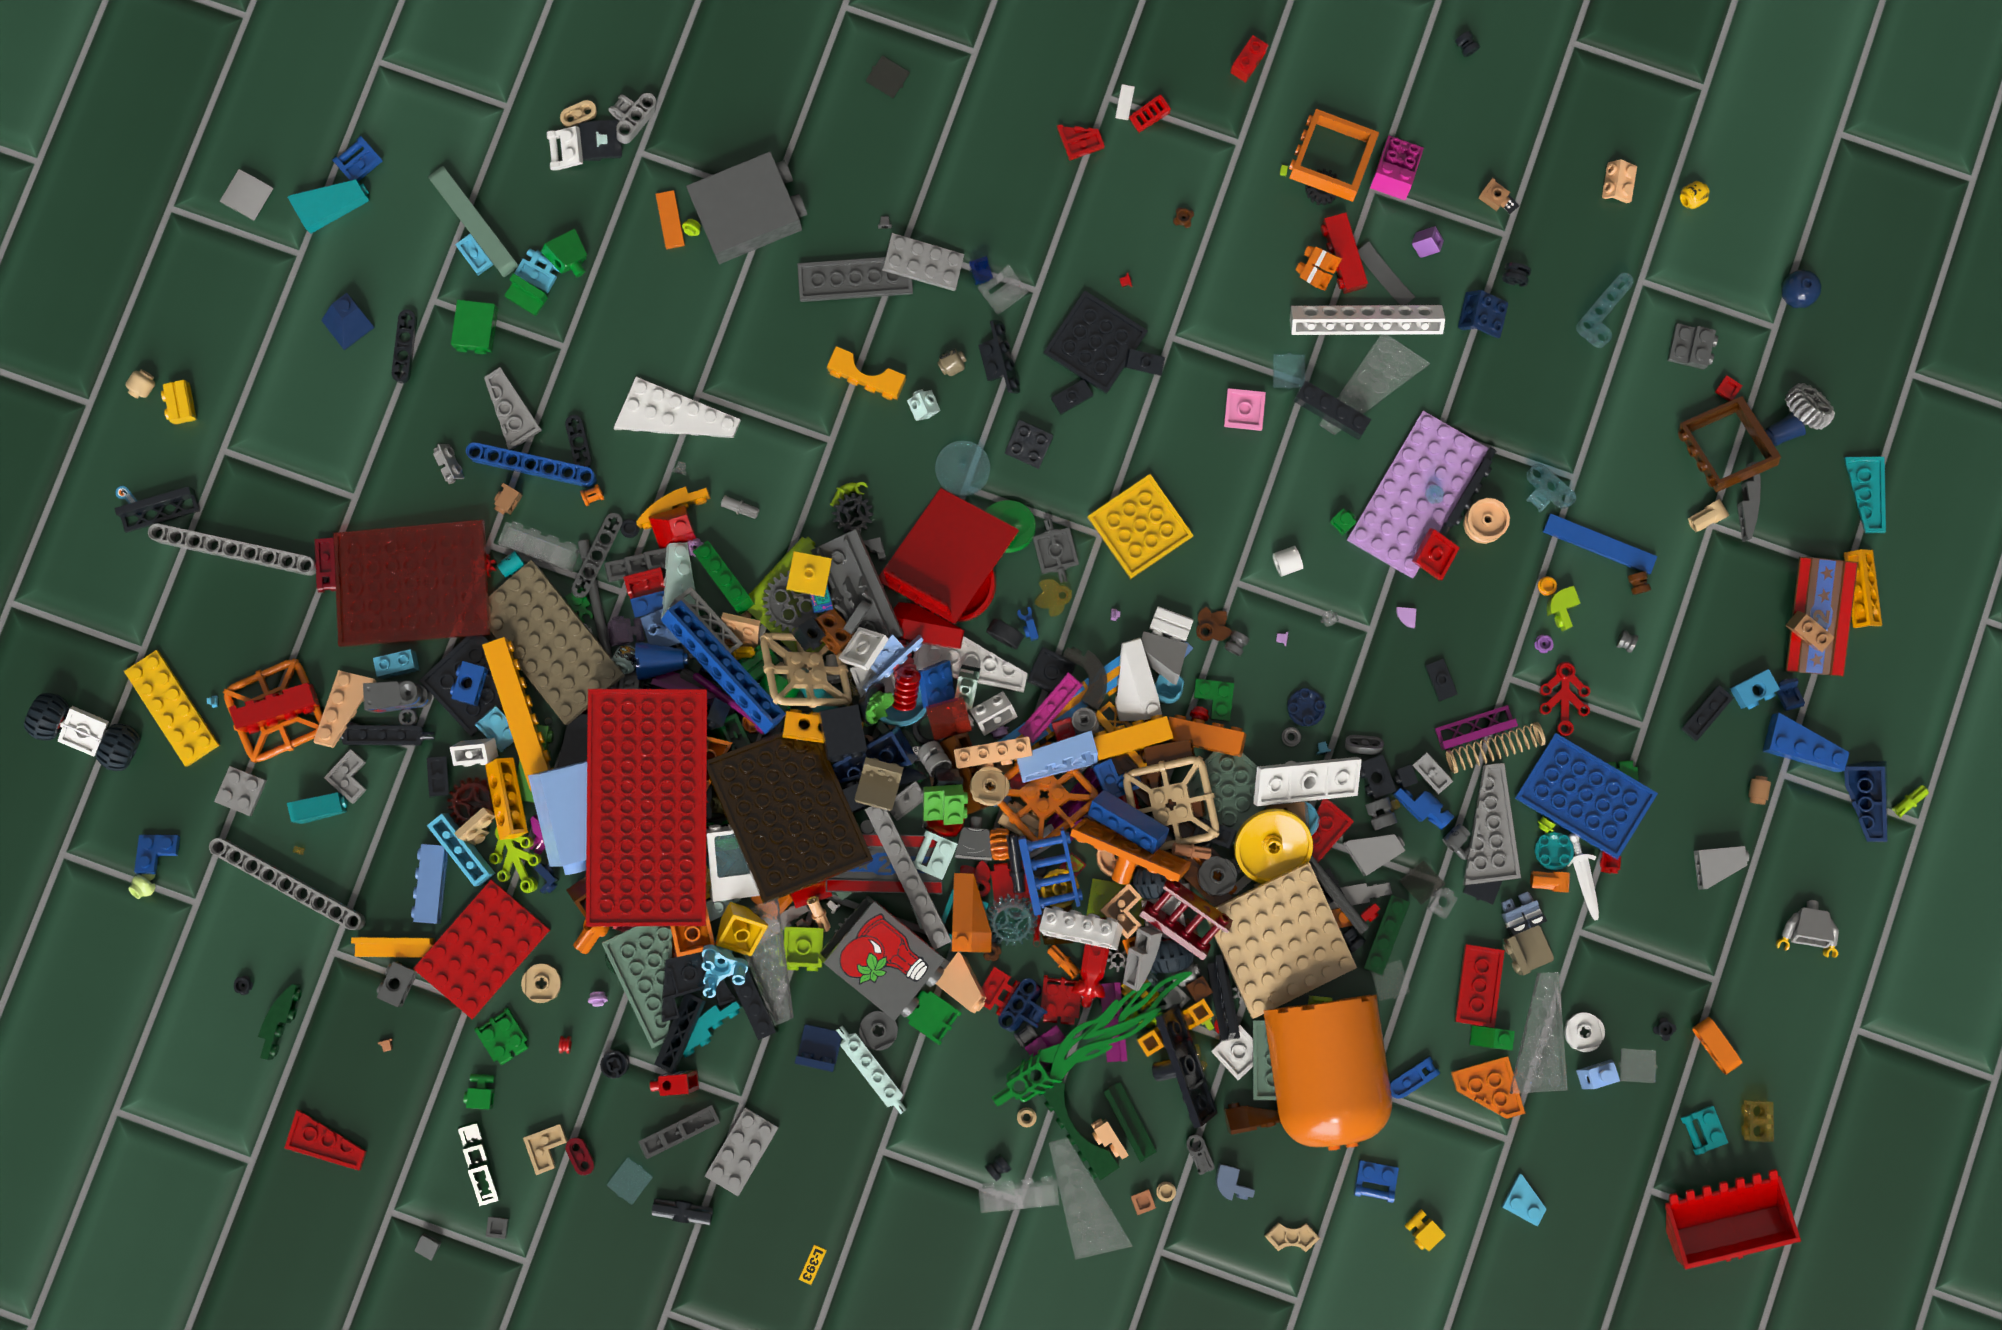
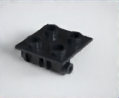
M1019 419L1005 454L1039 469L1054 435Z

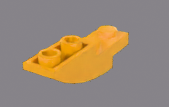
M686 486L677 489L653 503L636 521L639 528L650 529L652 526L649 516L681 506H686L687 509L689 508L688 505L694 503L696 505L704 504L707 502V499H710L707 488L689 493Z

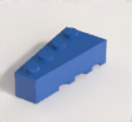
M1781 713L1772 714L1763 752L1833 772L1845 771L1849 756L1848 751Z

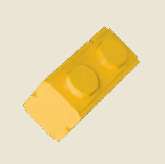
M186 380L163 384L164 390L161 391V396L167 405V409L164 410L166 419L173 424L197 420L190 383Z

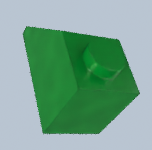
M1471 1025L1469 1045L1513 1051L1515 1031Z

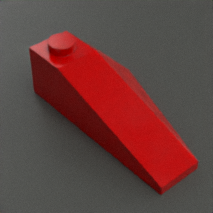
M899 602L893 609L904 634L897 638V640L911 642L920 635L924 639L921 642L922 644L961 649L964 636L963 629L935 614L932 615L931 612L916 604Z

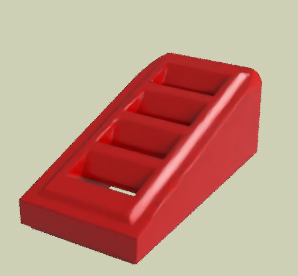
M1160 94L1129 116V119L1138 133L1170 114L1171 108ZM1157 104L1163 109L1162 111L1157 107ZM1153 108L1157 115L1154 116L1150 109ZM1146 112L1150 120H1147L1143 113ZM1138 116H1140V118H1141L1142 121L1144 122L1143 125H1141L1140 122L1138 121V119H1137Z

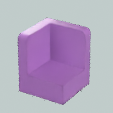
M1436 226L1416 232L1412 245L1418 256L1422 258L1440 252L1444 240Z

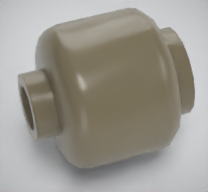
M952 348L939 356L940 361L937 363L944 375L953 376L965 369L964 362L967 359L962 351L958 352L955 348Z

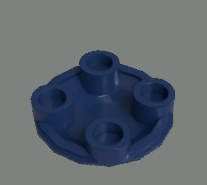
M1307 688L1296 691L1291 695L1287 705L1289 717L1293 722L1306 727L1316 725L1321 721L1326 708L1323 698L1317 692Z

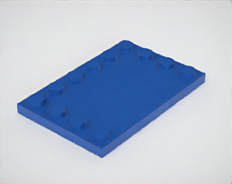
M1555 733L1515 799L1613 858L1618 859L1658 793Z

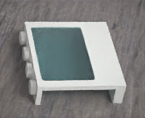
M728 824V826L721 827V825L709 826V829H706L711 880V889L709 891L712 901L760 896L730 825Z

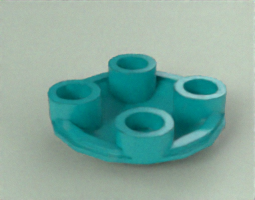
M1550 832L1542 835L1537 841L1535 855L1539 863L1545 868L1559 870L1569 865L1573 859L1574 848L1567 835Z

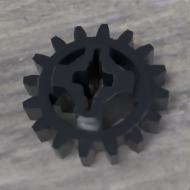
M851 493L850 498L847 494H844V500L838 498L839 504H833L836 511L831 512V514L836 515V518L832 521L838 522L837 528L843 527L844 533L858 529L859 533H861V528H868L866 523H872L868 519L869 516H873V513L869 512L872 505L867 506L868 499L862 501V495L860 494L857 498H855V493ZM853 501L851 506H843L845 503ZM861 505L864 508L865 515L860 511ZM853 509H855L854 513H856L857 515L856 517H852L850 519V514H848V511H853ZM840 512L843 513L845 517L844 523L841 520ZM855 521H861L859 525L851 527Z

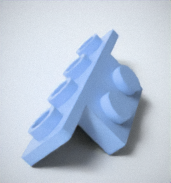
M891 634L884 648L870 667L876 675L863 686V689L867 692L873 683L879 682L883 677H889L894 672L893 668L897 664H903L908 659L907 655L910 652H916L923 645L921 642L924 639L918 635L904 647Z

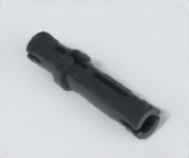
M1014 834L1006 835L1011 869L1009 875L1012 877L1013 893H1022L1026 891L1023 877L1025 871L1022 869L1018 834H1015V836Z

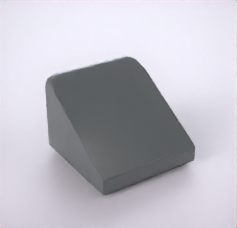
M424 1233L420 1237L415 1252L432 1261L442 1243Z

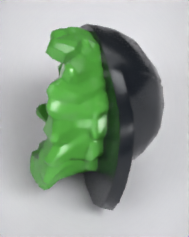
M882 682L873 683L858 702L860 717L864 722L863 726H872L880 718L887 717L886 709L894 703L893 694L885 692V686Z

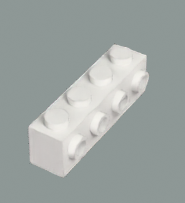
M1052 906V909L1045 907L1039 930L1044 935L1117 950L1123 930L1118 920L1107 917L1106 920L1100 919L1095 914L1085 916L1075 910L1065 912L1062 908Z

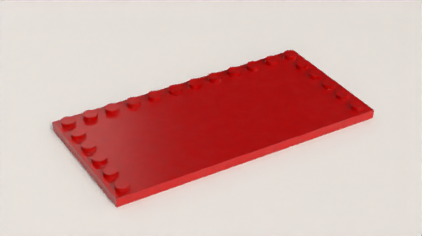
M588 689L586 927L706 926L707 689Z

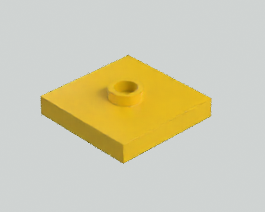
M794 551L786 590L825 597L832 558Z

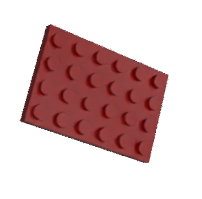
M491 879L413 969L467 1016L473 1019L548 934L550 929Z

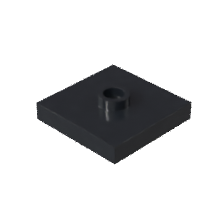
M1042 647L1026 682L1051 693L1068 672L1072 675L1077 663Z

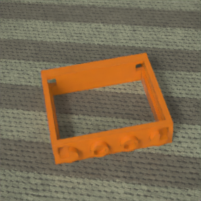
M1316 109L1314 115H1309L1306 126H1309L1308 131L1304 129L1300 140L1303 141V144H1298L1294 155L1298 157L1296 160L1292 159L1289 167L1292 170L1290 179L1353 202L1379 132ZM1316 124L1367 143L1352 184L1300 166Z

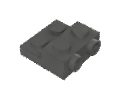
M1677 323L1674 328L1667 361L1704 370L1714 360V354L1711 351L1712 347H1715L1718 342V336L1715 335L1716 330L1701 326L1695 328Z

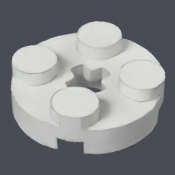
M1577 1013L1565 1023V1039L1573 1049L1578 1051L1590 1052L1597 1049L1605 1037L1603 1023L1590 1013ZM1582 1027H1585V1029H1589V1033L1586 1034V1038H1584L1583 1035H1580Z

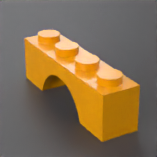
M837 346L827 365L829 374L833 377H843L852 385L857 386L860 384L865 386L864 389L869 392L875 393L877 391L882 393V397L888 400H898L906 381V375L889 368L876 376H868L861 373L854 364V354Z
M1204 999L1182 1010L1189 1030L1214 1016ZM1157 1026L1136 1039L1147 1057L1164 1047L1163 1038Z

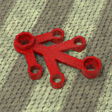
M1562 662L1556 667V675L1547 684L1541 685L1539 692L1543 696L1549 695L1552 692V688L1560 681L1561 689L1548 702L1539 706V712L1543 715L1549 714L1552 708L1561 700V722L1557 725V732L1561 736H1568L1574 730L1573 724L1569 721V701L1577 708V713L1580 716L1584 717L1590 713L1589 706L1583 704L1569 689L1570 682L1578 689L1577 692L1580 697H1587L1590 694V688L1575 676V667L1570 662ZM1563 668H1566L1568 670L1567 675H1564L1562 673ZM1544 686L1548 687V693L1543 692ZM1582 688H1585L1587 690L1586 695H1583L1581 693ZM1544 705L1548 707V712L1542 710ZM1582 707L1586 708V714L1581 713ZM1562 725L1567 727L1566 732L1561 730Z

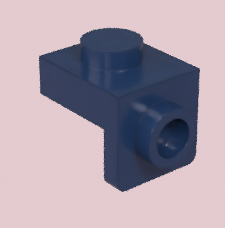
M1797 678L1784 679L1778 684L1780 690L1776 693L1785 711L1803 707L1805 704L1797 687L1799 682Z
M539 863L534 869L547 881L540 889V892L543 894L551 893L558 886L556 883L559 879L553 874L555 871L547 863L545 865Z

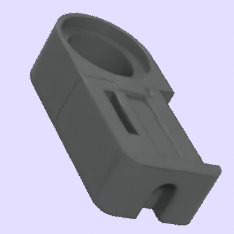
M1197 1134L1190 1135L1186 1140V1146L1190 1156H1193L1192 1158L1197 1170H1200L1197 1173L1202 1175L1207 1171L1214 1170V1164L1203 1138ZM1192 1138H1198L1201 1141L1198 1149L1190 1147V1140Z

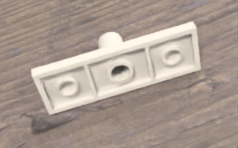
M1351 757L1299 763L1288 761L1285 764L1258 766L1253 804L1264 806L1358 796L1362 759Z

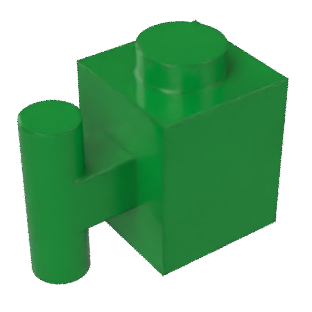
M470 1075V1082H477V1087H470L468 1091H465L464 1103H466V1108L493 1109L495 1089L486 1088V1084L494 1083L495 1075Z

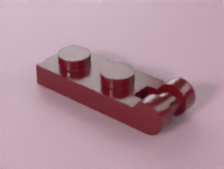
M315 539L318 593L325 592V590L338 591L336 539ZM324 577H330V582L325 583Z

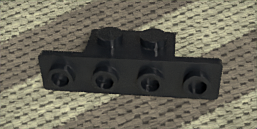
M991 320L990 326L994 339L978 345L987 380L994 381L1004 377L1008 393L1018 394L1020 393V382L1014 370L1015 363L1011 358L1010 345L1005 335V326L1002 321Z

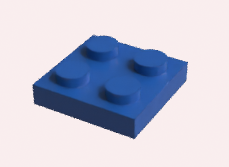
M943 660L918 671L921 675L919 682L923 708L929 709L955 698L951 663L949 660Z

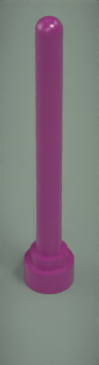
M693 674L694 680L755 724L729 695L701 674ZM755 724L756 731L764 735V732Z

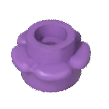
M1539 635L1534 643L1535 648L1540 653L1551 651L1553 648L1552 638L1548 635Z

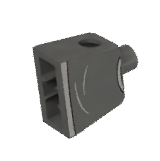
M971 817L970 828L962 827L955 859L992 861L989 829H982V817Z

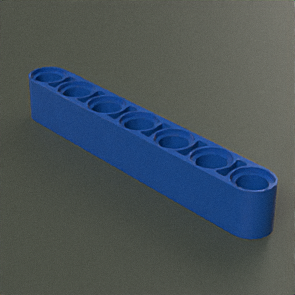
M470 443L466 448L467 456L475 463L583 487H592L597 482L596 474L588 467L480 443ZM475 449H480V454L473 457L472 452ZM498 453V459L491 461V455ZM512 457H517V462L514 465H509V460ZM531 461H535V467L532 469H528V463ZM549 465H554L553 472L546 473V468ZM572 469L573 474L570 477H565V471ZM586 473L591 474L589 481H583V476Z

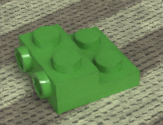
M962 784L923 787V821L943 820L944 825L963 824V818H967V807H964V804H968L967 792L963 791Z

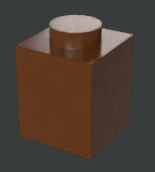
M1199 976L1195 981L1185 986L1195 1003L1213 993L1203 976Z

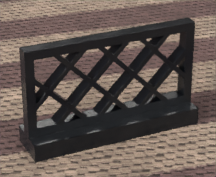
M1217 955L1214 963L1207 964V970L1213 992L1212 997L1220 1041L1222 1042L1240 1039L1227 964L1226 961H1223L1222 955Z

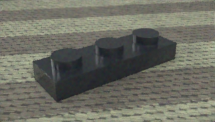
M1718 685L1682 726L1681 730L1695 742L1698 741L1734 697Z

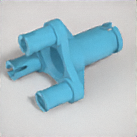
M717 935L715 937V946L709 944L704 946L702 950V968L706 971L703 979L705 984L703 994L706 997L708 992L707 998H712L716 995V986L727 976L733 975V983L742 985L745 982V973L748 971V962L745 959L735 958L732 950L716 946Z

